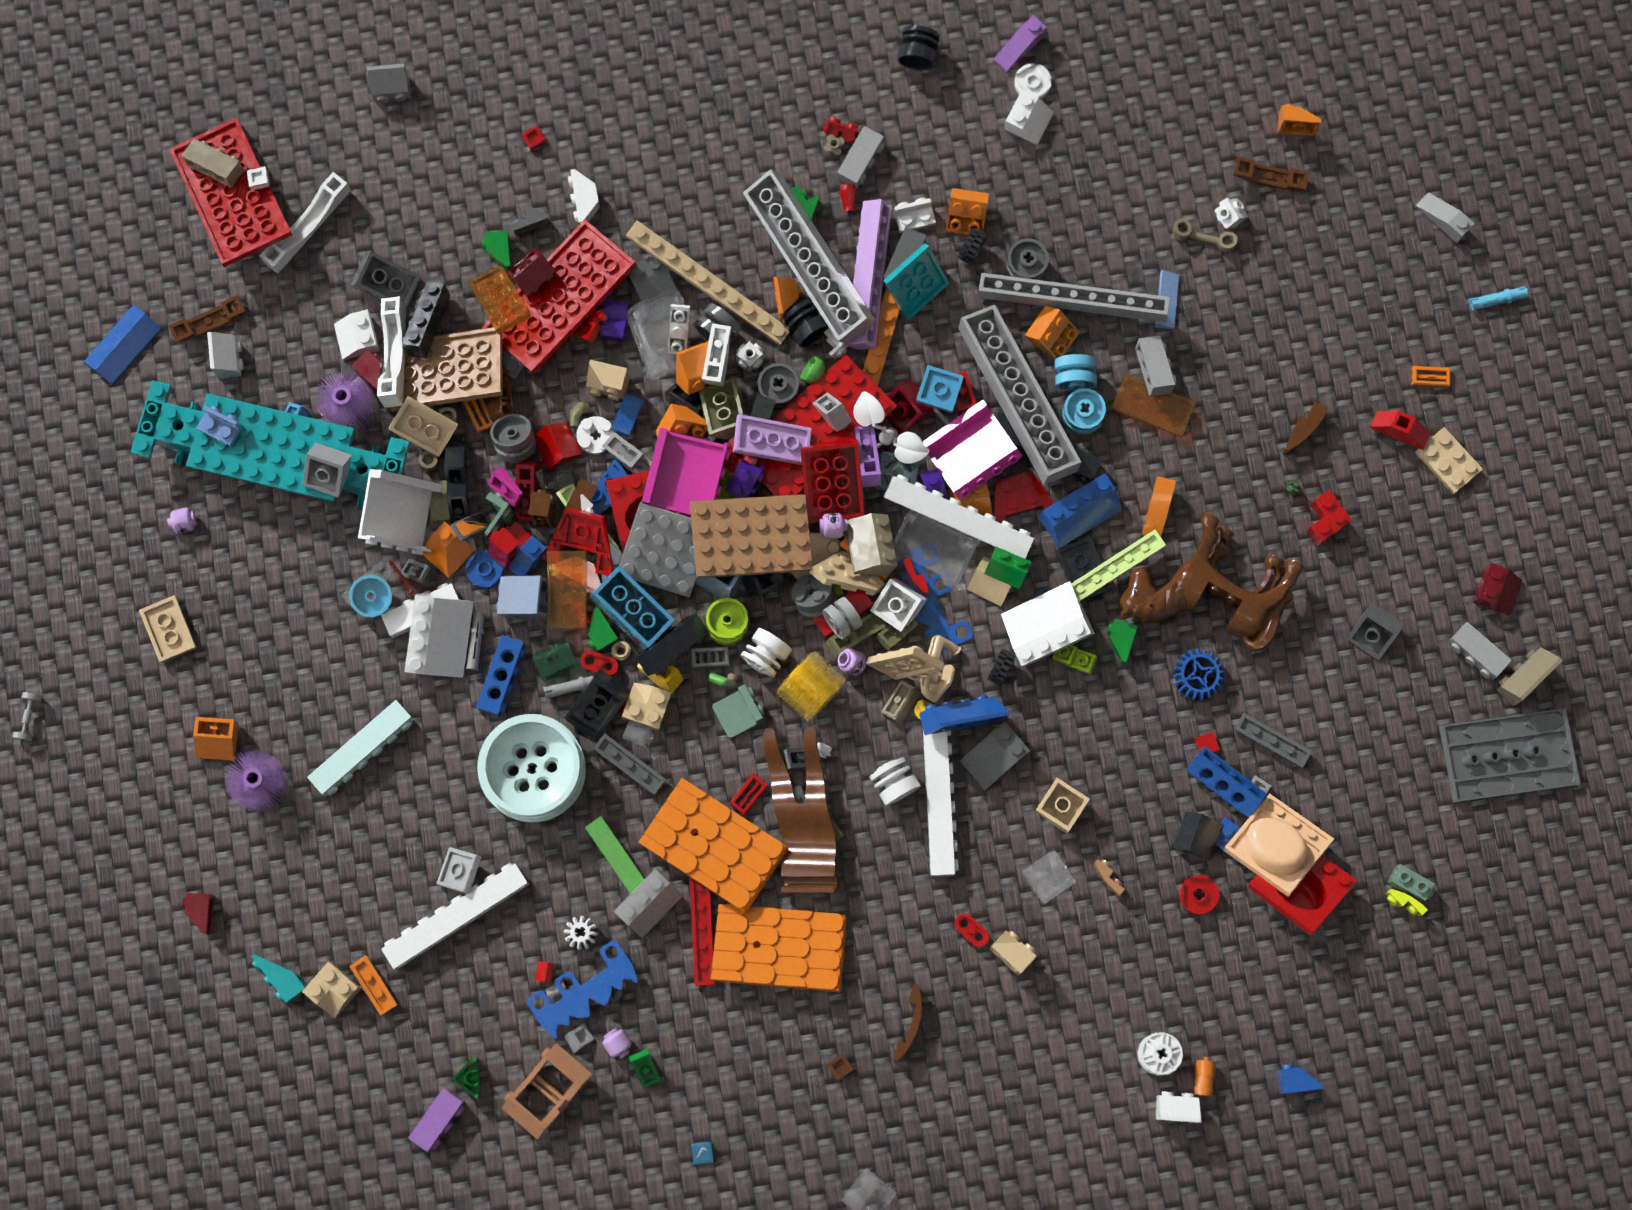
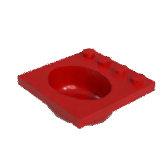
M650 470L606 481L622 552H624L639 504L642 502Z
M1322 855L1289 897L1258 875L1249 883L1248 888L1312 936L1355 886L1357 880Z

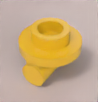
M924 699L917 702L914 710L917 718L920 719L919 713L926 710V706L932 705L930 702L924 701Z

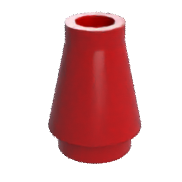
M854 184L840 186L839 195L844 212L855 211L857 189H855Z

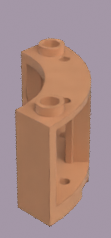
M557 1043L551 1049L547 1047L540 1055L542 1057L541 1061L515 1092L511 1090L504 1098L506 1102L502 1107L506 1113L537 1140L550 1127L558 1115L564 1111L592 1075L591 1072ZM548 1061L574 1082L564 1096L538 1075ZM530 1083L555 1104V1107L542 1121H539L516 1100Z

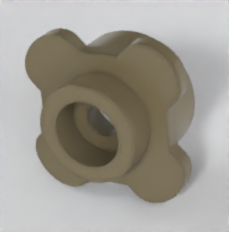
M828 135L824 151L835 155L841 154L844 139Z

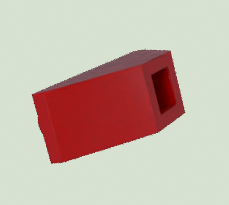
M1398 410L1377 411L1370 426V429L1421 450L1424 449L1431 434L1415 417Z

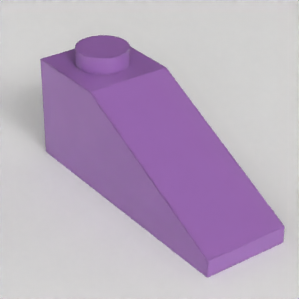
M1033 15L1019 28L993 60L1007 73L1045 36L1047 27Z
M872 425L855 427L862 488L881 486V471L874 427Z

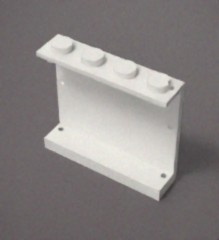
M370 469L358 538L366 540V544L377 545V542L381 543V547L392 549L393 546H397L396 550L408 552V549H411L412 554L423 555V552H431V549L423 547L431 494L432 492H441L442 484L383 470Z

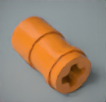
M1204 1057V1060H1196L1194 1094L1212 1096L1216 1062L1209 1061V1057Z

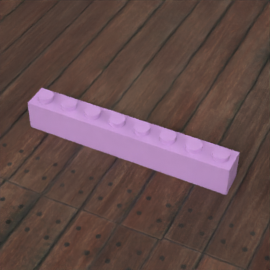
M882 199L863 201L853 286L876 322L846 344L856 350L876 348L892 205Z

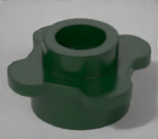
M1288 480V484L1284 487L1294 498L1298 494L1301 496L1302 494L1299 491L1302 488L1295 481L1291 483Z

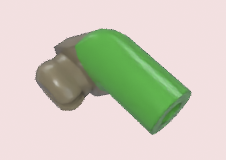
M710 673L708 677L709 682L726 687L735 686L738 680V676L729 673L727 678L714 673Z

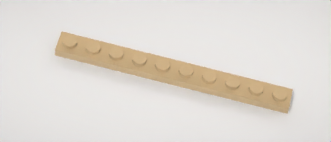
M636 220L626 234V238L780 346L790 332L787 326Z

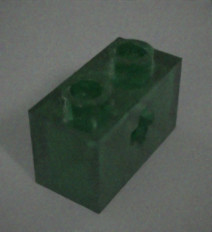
M563 641L554 644L553 648L548 651L543 649L536 652V656L532 657L543 681L578 666L568 642L564 643ZM553 656L558 658L556 664L552 662Z

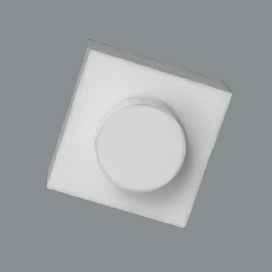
M266 167L247 171L251 190L269 187Z

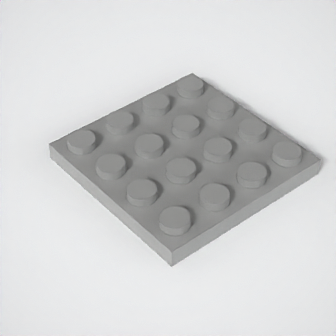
M640 502L619 566L635 581L690 597L696 580L691 518Z

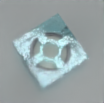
M883 451L880 464L881 486H876V489L886 491L892 476L897 477L898 474L908 478V483L915 485L920 460L915 463H908L910 465L908 466L907 463L899 461L894 453Z

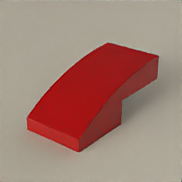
M911 558L904 559L902 564L908 578L922 595L927 596L929 590L924 574L916 576Z

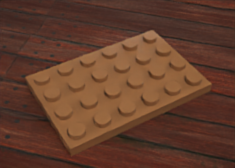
M500 327L435 336L426 359L409 356L405 350L403 402L409 396L425 406H433L503 395L502 330ZM401 406L390 407L392 411H399Z
M805 495L690 501L696 578L804 572L813 569Z

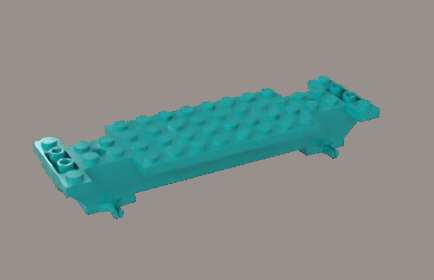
M152 380L131 449L132 454L151 459L156 443L177 452L173 462L175 464L182 465L184 455L189 454L186 463L188 468L335 503V496L302 485L307 453L315 443L352 455L350 470L343 489L357 494L359 497L356 507L363 509L370 469L403 475L410 442L391 437L386 455L379 454L381 447L373 445L372 451H366L351 447L355 432L354 428L208 393L206 394L202 411L197 410L199 403L191 402L190 408L167 403L172 386ZM205 406L209 408L214 406L222 411L221 414L225 416L230 414L239 419L238 422L241 424L242 429L232 447L196 429L205 413L203 410ZM183 423V428L177 431L176 426ZM362 467H368V471L365 474H359V470Z

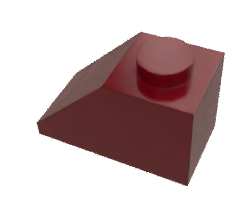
M186 893V897L183 898L182 902L185 914L203 934L210 935L214 895Z

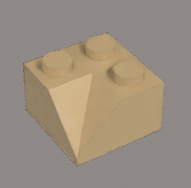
M590 360L586 383L587 391L594 396H601L602 394L612 400H624L630 379L628 370L624 367Z
M634 683L622 715V720L659 731L671 692L654 686Z
M1056 778L1036 811L1052 825L1067 834L1090 799Z
M1005 931L989 949L1016 975H1020L1035 959V949L1028 943L1025 945L1019 943L1018 940L1020 938L1014 932Z
M328 961L302 992L316 1005L336 1018L361 990V987L334 963Z

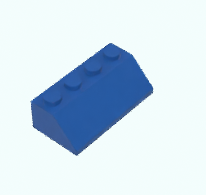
M1103 474L1043 510L1038 518L1060 549L1122 511L1115 487L1107 475Z
M987 695L977 697L975 701L967 698L960 700L957 704H954V701L946 702L940 707H937L936 704L928 705L925 707L926 710L919 713L924 735L993 724L1009 716V711L996 697L988 698Z

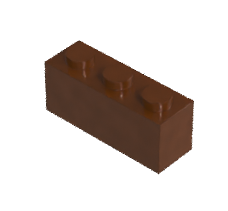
M546 490L532 492L529 516L534 526L554 529L557 506L552 495L548 494L549 492Z

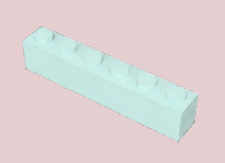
M395 700L307 778L325 797L327 795L331 796L338 790L337 786L339 784L349 781L353 777L352 773L354 771L364 768L370 757H376L383 750L382 747L387 743L391 744L401 730L406 731L412 725L411 722L414 719Z

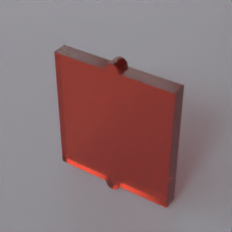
M390 561L389 565L394 575L412 598L415 595L410 584L393 561Z

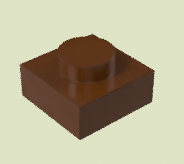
M843 1053L826 1064L837 1081L854 1070Z

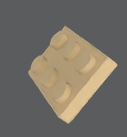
M407 396L390 424L389 430L439 457L457 428L458 423Z
M1445 427L1427 441L1423 450L1418 449L1415 452L1453 495L1483 470Z
M175 595L139 610L160 663L197 648Z

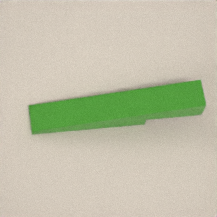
M600 816L585 828L631 894L644 878Z

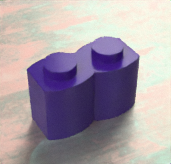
M606 300V304H602L601 311L608 316L606 321H603V323L599 322L601 328L598 333L601 334L602 339L619 342L625 341L630 309L629 302Z

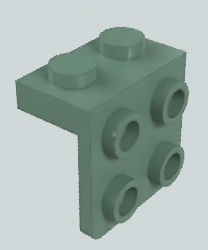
M489 492L486 497L489 504L499 511L485 531V536L489 541L492 533L496 530L500 531L505 524L508 525L514 516V511L506 501V498L497 492L495 495Z
M745 684L738 687L737 692L714 703L712 706L729 738H733L763 722L762 715H764V711L760 704H755L753 701L755 695L750 687L746 688Z

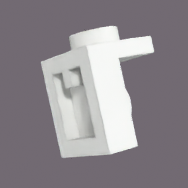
M828 328L824 332L828 337L826 341L832 347H835L829 354L834 359L840 358L846 353L848 345L839 342L830 328Z

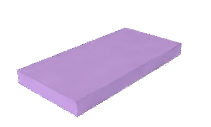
M738 414L733 452L802 465L800 448L810 446L812 428Z

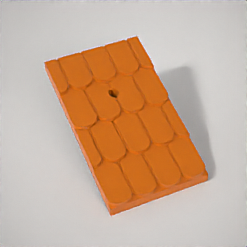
M681 778L638 842L744 913L748 911L789 849L779 840L683 778Z
M719 904L711 980L716 982L841 992L847 916L838 913L767 907H750L744 913L731 904Z

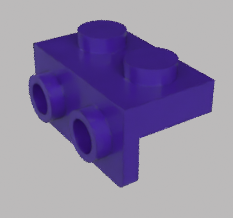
M742 459L725 491L737 498L753 497L757 490L755 484L757 482L760 484L765 475L762 472L765 465L762 464L760 468H757Z

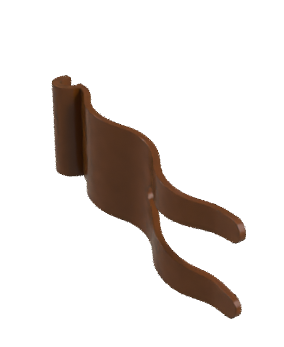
M807 727L804 731L803 748L806 763V791L804 803H798L795 799L787 766L778 746L776 731L773 728H766L763 733V745L771 777L773 805L781 830L782 843L789 848L781 862V877L784 878V886L781 888V893H836L839 885L836 872L837 842L827 805L824 773L817 746V731L813 727Z

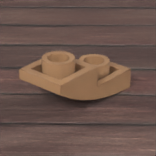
M1097 859L1094 867L1099 877L1119 897L1125 890L1122 887L1123 883L1114 877L1113 879L1109 878L1113 872L1110 869L1111 865L1103 859L1101 861Z

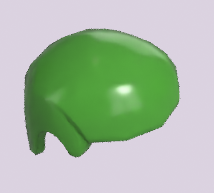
M814 355L805 366L800 378L808 384L818 381L823 377L826 370L824 361Z

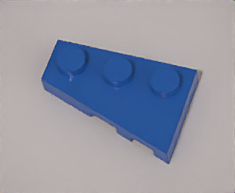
M616 458L596 484L598 489L591 502L595 514L602 515L612 508L606 481L627 476V473Z

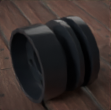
M910 25L902 29L900 41L902 45L899 47L897 62L913 70L927 71L935 67L936 50L938 49L940 34L926 26Z
M811 298L794 306L782 318V322L787 326L788 331H795L793 338L799 347H806L819 340L829 328L822 315H818L820 312Z

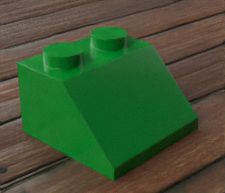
M995 547L984 574L1020 589L1031 561Z

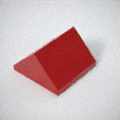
M566 421L548 424L534 435L536 447L548 471L582 456Z

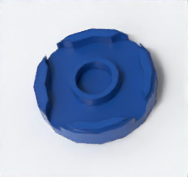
M483 550L474 553L468 559L466 574L474 586L491 588L500 582V577L504 574V567L489 555V550Z

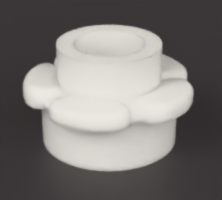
M818 742L817 746L820 757L826 758V756H831L832 748Z

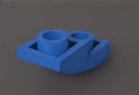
M626 393L611 430L629 437L644 400Z

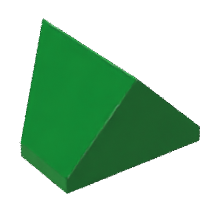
M471 1058L451 1079L474 1098H481L479 1058Z

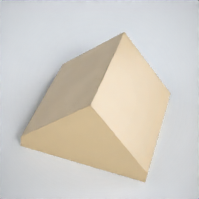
M983 556L967 590L1001 607L1011 585L984 574L990 559Z

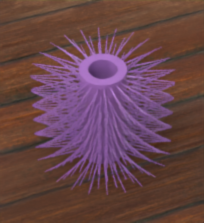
M341 368V379H335V382L332 380L335 387L333 388L330 384L326 383L329 387L325 389V394L318 395L324 396V399H317L323 401V403L320 402L321 404H319V410L322 409V416H325L323 417L325 420L328 419L327 422H334V424L339 422L341 423L339 425L343 424V426L345 422L346 426V424L348 425V420H350L349 426L351 428L356 425L359 428L358 423H356L357 421L360 423L357 416L359 415L363 420L367 421L364 418V412L369 414L372 411L368 412L367 408L374 406L367 405L366 403H377H371L373 399H370V397L374 395L371 394V389L369 390L370 394H368L360 386L361 384L363 386L366 385L367 381L365 382V379L362 382V379L358 380L356 377H353L355 379L354 382L349 378L347 382L344 379V371L342 375Z
M256 750V760L254 751L248 754L245 753L248 756L252 754V757L246 756L245 758L244 756L242 759L238 756L242 763L239 760L237 761L246 770L245 772L235 767L237 770L230 768L233 771L225 770L233 778V780L228 781L234 785H228L232 787L231 789L229 788L232 791L230 792L232 794L231 797H234L233 795L235 794L234 801L238 797L236 801L238 805L245 804L247 805L246 807L249 805L251 809L253 805L255 811L256 802L257 810L259 811V807L260 809L267 808L264 805L268 803L273 805L271 800L274 801V799L268 794V790L277 796L279 795L274 791L282 794L277 788L279 787L278 785L281 788L284 787L281 785V779L277 777L285 778L280 775V773H283L280 771L281 765H277L279 762L277 761L274 765L276 761L274 757L267 758L264 753L263 756L260 753V758L258 759L259 755ZM268 762H269L270 766H271V765L273 766V767L271 768V769L274 770L273 772H271V771L269 770L270 768H269L268 765H267Z

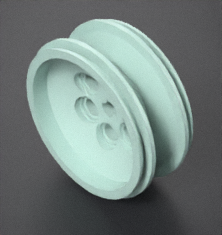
M525 714L504 721L488 735L478 757V778L486 797L502 813L523 822H542L559 816L578 798L585 781V758L578 741L563 724L543 715ZM539 748H546L547 752L543 757L537 756ZM521 749L527 750L525 758H518L517 754ZM551 763L557 764V770L553 773L547 770ZM532 765L538 766L536 768V773L529 774V772L531 771L530 767ZM512 767H518L519 769L518 774L515 776L509 775V770ZM542 781L549 782L546 790L539 789V784ZM524 782L529 783L528 791L521 792L520 785Z

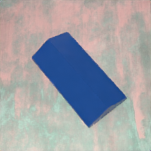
M133 305L84 362L113 385L161 331L162 327Z

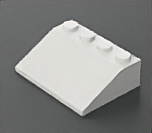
M1070 581L1001 614L1021 666H1028L1095 634Z
M415 594L405 672L463 678L473 601Z

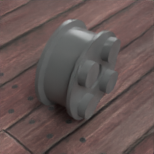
M812 574L801 576L791 591V597L796 604L798 612L808 618L823 616L822 610L830 605L834 606V602L837 601V594L832 585H824Z

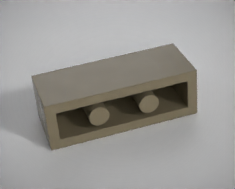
M193 139L181 155L187 166L231 188L244 172L240 164L241 161L233 155L230 157L221 149L212 148L205 141L200 142Z

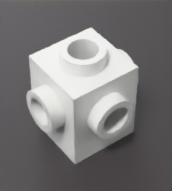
M1237 198L1222 200L1219 203L1220 206L1214 210L1218 220L1224 225L1225 229L1234 228L1248 218L1243 204Z
M749 341L746 345L742 344L736 351L737 364L742 369H747L750 373L754 369H758L763 363V350L756 343L753 345Z

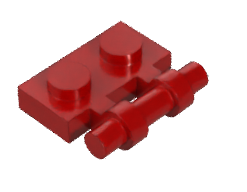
M594 310L571 336L593 343L601 328L598 323L606 321L608 319L607 314L601 310Z

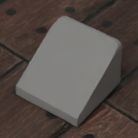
M561 981V982H560L561 987H562L564 990H567V988H566L564 982ZM556 985L546 989V994L552 1005L564 998Z
M585 1024L580 1025L564 1036L574 1053L594 1041Z

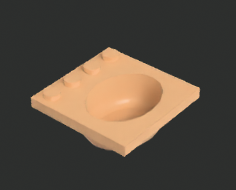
M1269 794L1225 846L1224 851L1289 897L1333 843L1334 838Z

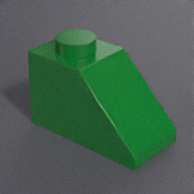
M508 231L485 232V239H482L483 250L487 251L491 259L506 271H509L512 268Z
M597 606L594 608L588 636L591 639L588 643L593 651L597 649L599 653H602L619 640Z
M1115 619L1113 624L1109 623L1106 634L1109 635L1108 641L1120 664L1125 665L1137 626Z

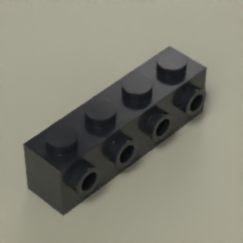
M427 281L421 291L420 300L415 306V312L409 321L406 335L402 338V345L409 356L426 359L451 297L444 283Z
M694 613L686 616L635 658L647 676L653 674L658 676L666 671L665 667L668 664L670 666L679 660V655H685L691 651L693 644L697 645L704 640L703 636L709 631L698 614Z

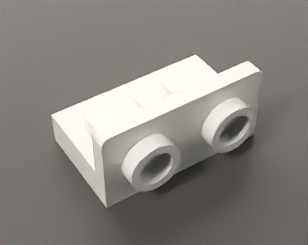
M920 198L909 204L908 202H902L894 208L899 233H903L905 227L917 230L936 225L931 199Z

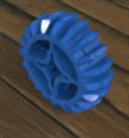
M1195 649L1194 655L1189 650L1187 652L1188 657L1183 654L1181 656L1183 661L1177 660L1176 664L1180 667H1174L1173 670L1179 674H1174L1173 678L1179 679V681L1175 682V686H1182L1179 689L1180 693L1184 689L1187 691L1185 694L1186 698L1193 694L1192 700H1195L1197 695H1199V700L1203 701L1204 694L1207 699H1210L1211 693L1217 695L1216 689H1222V685L1219 683H1224L1225 679L1220 676L1225 675L1226 672L1219 670L1224 665L1223 663L1217 665L1220 658L1212 659L1213 652L1207 656L1206 649L1202 651V654H1200L1199 649ZM1196 660L1204 661L1210 666L1202 667ZM1191 662L1192 674L1185 677V666ZM1197 671L1199 673H1205L1201 678L1199 676L1193 677L1197 673ZM1214 672V682L1208 688L1206 677ZM1196 682L1202 689H1195L1188 683Z

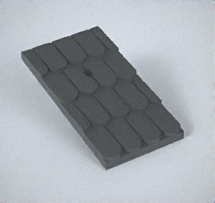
M1566 708L1439 726L1453 803L1581 784Z

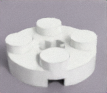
M598 416L582 420L577 429V441L581 448L592 455L605 453L606 450L602 445L613 434L614 431L611 430L612 425L608 420ZM598 431L601 437H597L598 440H593L591 433Z

